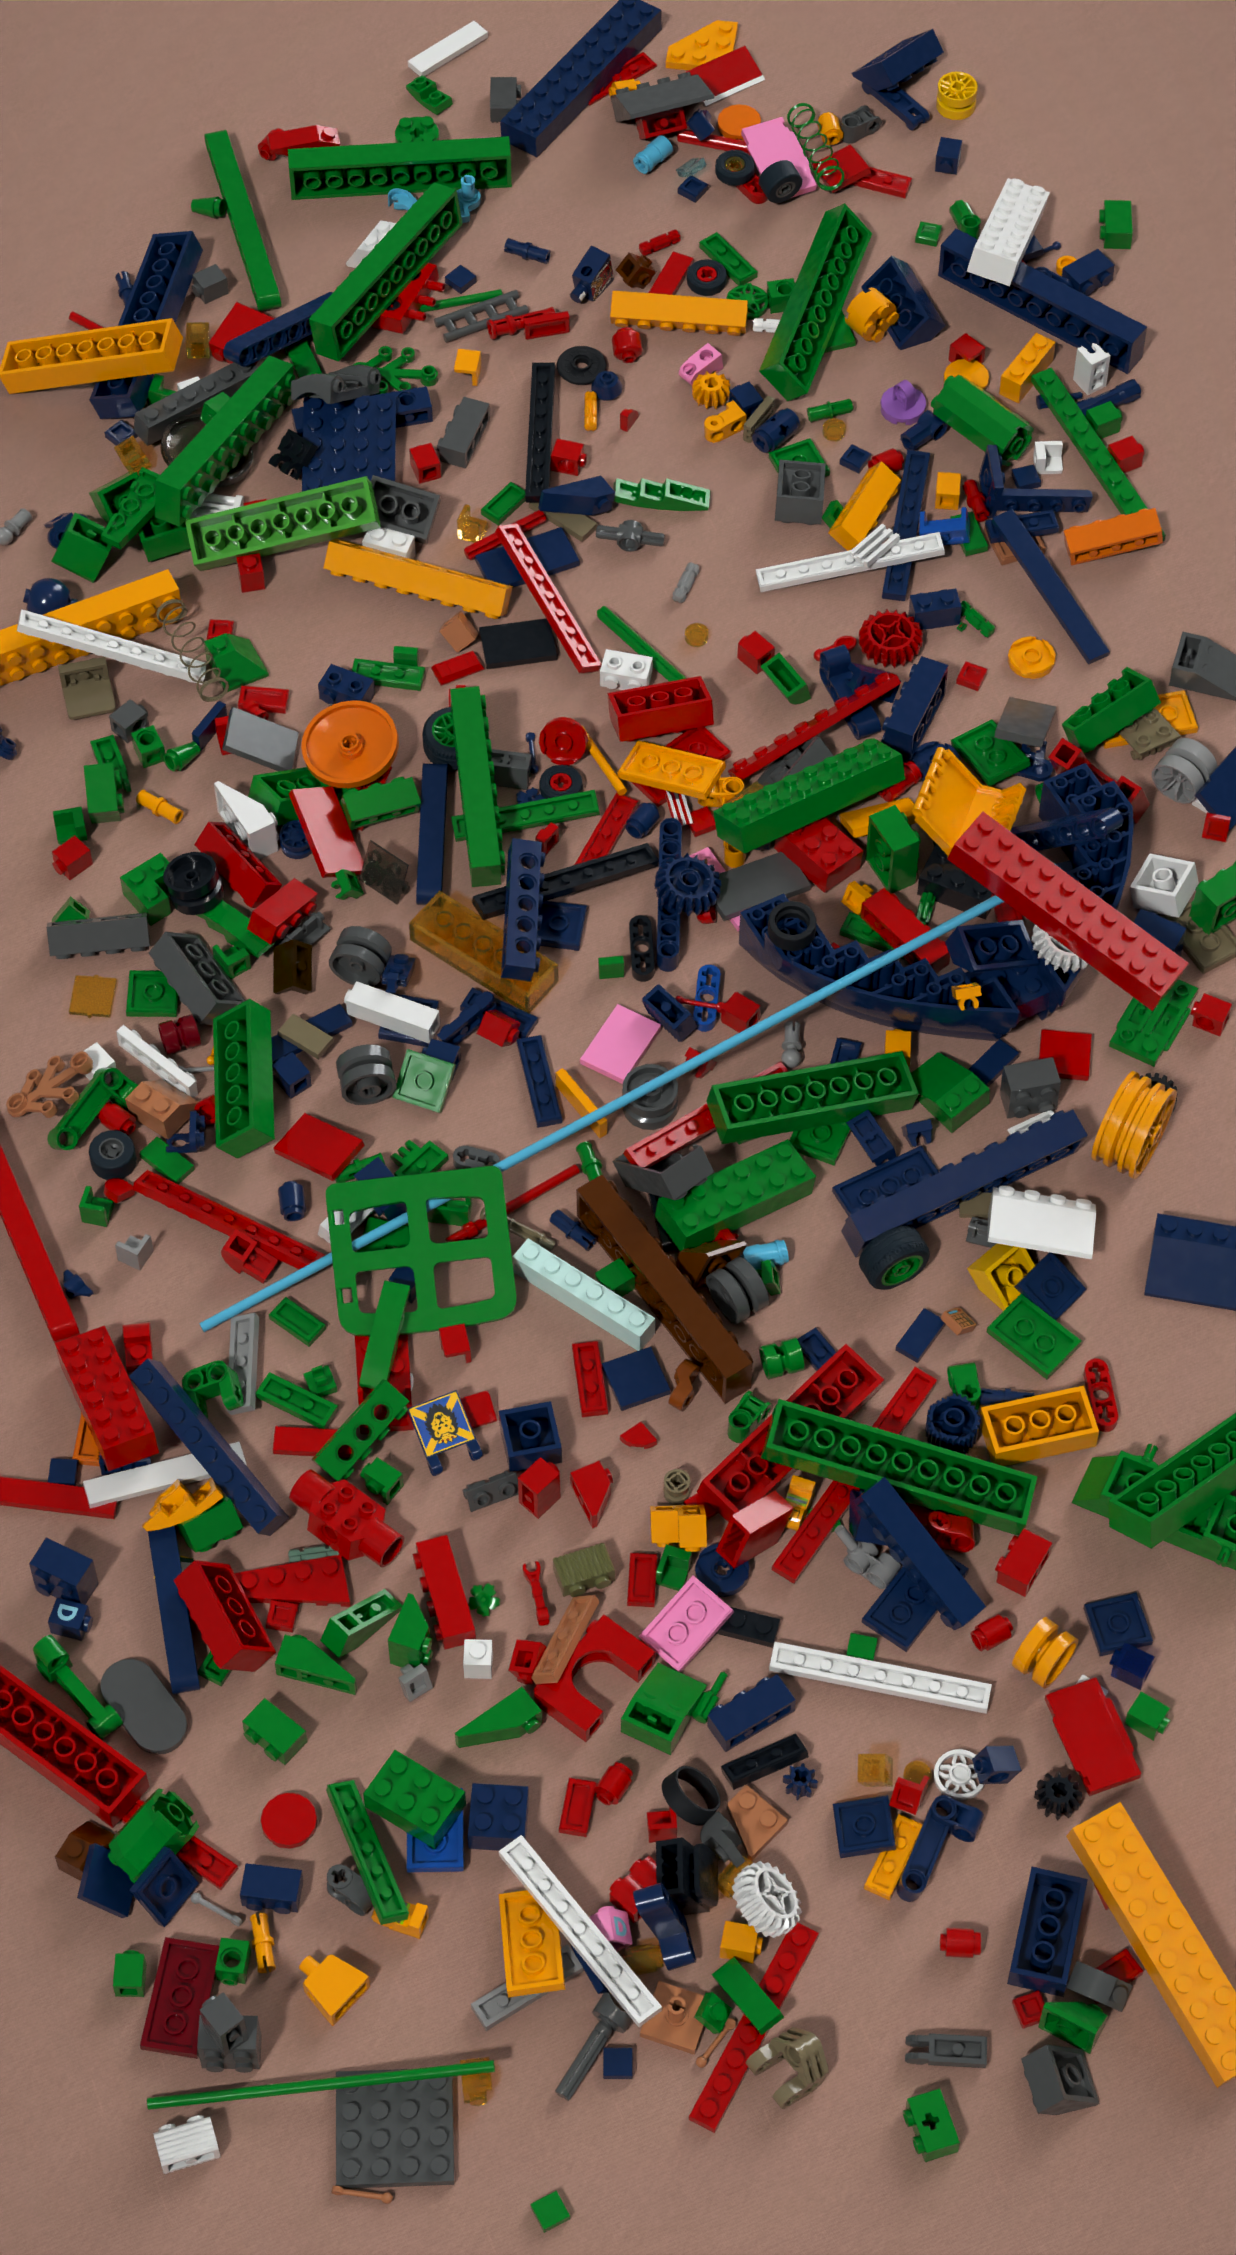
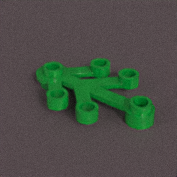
M383 346L379 349V354L368 362H357L353 365L377 367L382 362H388L392 359V349L388 346ZM410 347L403 348L400 357L383 368H377L385 381H380L379 388L384 389H379V393H376V395L388 393L387 383L396 391L411 389V385L408 382H401L397 378L420 379L422 385L427 387L434 386L438 382V371L430 365L424 366L422 370L399 369L406 363H411L415 360L414 349Z

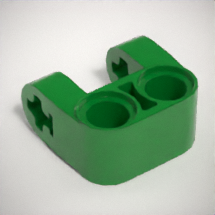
M213 1361L192 1369L182 1379L183 1390L207 1419L206 1400L221 1395L223 1403L229 1411L242 1407L244 1404L238 1374L223 1361Z

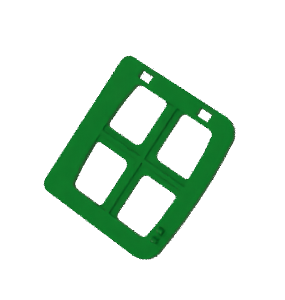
M484 1166L334 1183L326 1189L325 1195L338 1317L341 1326L346 1332L354 1336H370L375 1313H363L359 1309L356 1275L360 1272L409 1267L414 1272L418 1307L414 1312H404V1321L400 1335L439 1331V1328L464 1323L465 1327L503 1320L512 1314L516 1307L517 1296L503 1178L499 1168ZM454 1198L481 1199L485 1205L488 1235L480 1239L445 1243L432 1242L429 1236L426 1202L428 1200ZM399 1203L406 1205L410 1242L406 1247L366 1252L353 1251L349 1221L352 1213ZM343 1211L344 1224L335 1225L334 1212ZM481 1258L491 1260L495 1294L491 1299L448 1308H440L437 1305L434 1267L437 1264ZM342 1290H352L353 1302L344 1303Z

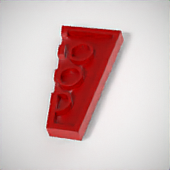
M340 1554L234 1573L250 1603L271 1604V1600L298 1605L300 1603H316V1606L341 1604V1607H351L342 1556Z

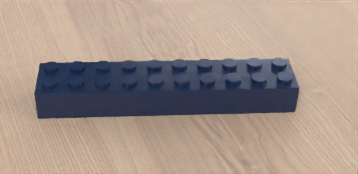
M619 0L500 120L501 137L509 136L510 145L538 157L589 105V101L612 81V77L615 74H619L622 71V67L662 30L661 9L642 0Z
M955 229L941 244L939 277L1076 348L1083 346L1089 353H1095L1092 349V343L1099 345L1105 353L1111 355L1109 365L1126 374H1129L1142 359L1147 326L1053 279L1024 262L1020 263L1010 286L967 272L978 239L958 229Z
M193 231L152 235L118 326L172 318L176 324L193 278L192 274L195 273L203 252ZM155 374L96 382L89 401L100 419L135 417L136 412L144 409L149 388Z
M1072 1109L1066 1113L1064 1110L1053 1114L1050 1117L1051 1120L1045 1123L1038 1121L1028 1127L1029 1130L1022 1134L1019 1131L1012 1133L1006 1138L1007 1141L1001 1144L993 1142L986 1146L982 1153L977 1155L975 1152L970 1153L962 1158L961 1163L956 1165L949 1163L939 1170L940 1173L933 1176L930 1173L917 1180L918 1183L910 1187L908 1184H905L894 1191L895 1194L889 1197L882 1195L873 1200V1204L866 1208L862 1205L850 1211V1216L845 1220L846 1223L841 1232L856 1258L859 1257L870 1241L889 1229L899 1226H909L917 1229L959 1209V1201L961 1200L966 1202L980 1193H992L993 1187L1007 1186L1076 1153L1088 1134L1074 1110Z

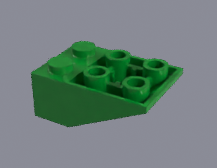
M657 1663L634 1694L621 1717V1732L671 1755L692 1717V1713L706 1691L707 1685L663 1664Z

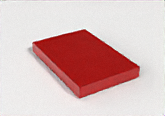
M304 1113L273 1149L275 1154L334 1181L365 1145L362 1139Z

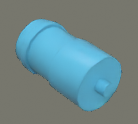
M659 135L643 151L636 154L633 159L634 166L643 174L652 171L658 163H661L673 153V146L666 137Z
M774 1240L771 1243L747 1246L741 1255L755 1270H762L761 1262L771 1260L774 1265L779 1266L789 1262L788 1250L784 1240Z

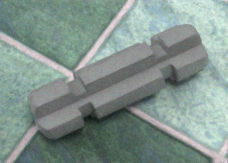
M692 562L687 564L686 571L683 572L672 594V599L679 603L685 601L686 594L689 593L695 581L694 578L699 573V566Z

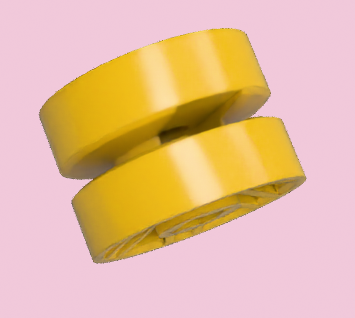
M950 72L943 75L938 82L936 108L943 117L951 120H962L970 117L976 108L978 88L976 80L964 72Z

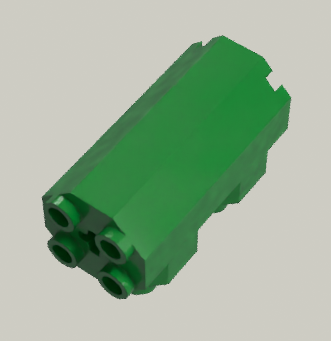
M961 375L956 377L949 376L945 380L944 387L939 395L935 396L931 401L930 406L934 408L933 414L984 452L987 445H997L998 454L1002 456V465L1008 467L1012 464L1009 460L1021 458L1032 441L1034 428L1018 414L1007 409L995 400V397L981 387L976 386L967 378Z

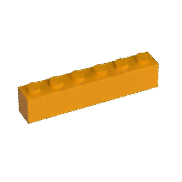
M612 291L610 319L611 323L617 327L637 325L641 329H650L652 326L660 327L661 330L665 331L679 328L684 332L705 330V333L717 334L719 331L727 332L728 335L739 336L741 333L746 334L748 301Z

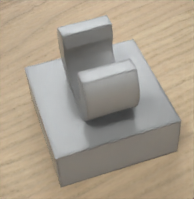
M410 1664L400 1668V1672L403 1675L398 1679L404 1696L409 1702L433 1688L427 1669L422 1664L415 1668Z

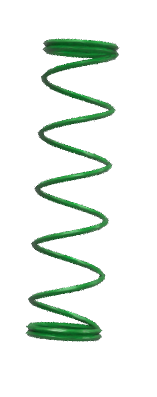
M799 103L789 110L787 114L788 123L792 126V131L797 136L804 156L807 157L805 150L814 151L810 158L807 157L811 171L815 174L818 186L825 191L834 190L843 183L844 172L839 167L838 160L831 158L833 149L830 146H825L827 136L819 133L822 127L818 121H814L816 114L813 107L807 103ZM800 106L810 108L800 111L793 118V121H790V115L796 108ZM804 111L812 112L811 118L802 125L794 124L795 118ZM810 123H817L820 128L816 134L810 137L800 136L801 130ZM794 127L801 128L798 134L795 132ZM817 135L825 137V143L817 149L805 148L811 138ZM799 138L808 139L804 147L801 145ZM824 147L831 150V155L824 161L816 162L811 160L817 150ZM827 160L837 162V166H828L817 173L820 165ZM811 162L820 163L815 171L812 169ZM829 169H835L830 173L823 174L825 171ZM836 170L842 173L840 182L835 186H824L819 182L821 176L830 175Z

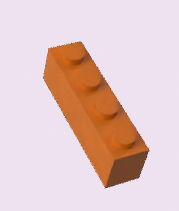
M1156 508L1141 509L1136 513L1121 514L1111 519L1096 520L1091 524L1072 526L1064 530V541L1071 566L1163 543L1162 528Z

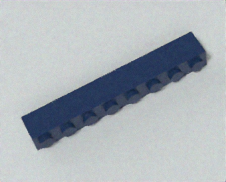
M147 1358L129 1378L227 1497L231 1499L232 1503L258 1534L271 1536L289 1519L288 1515L160 1361Z

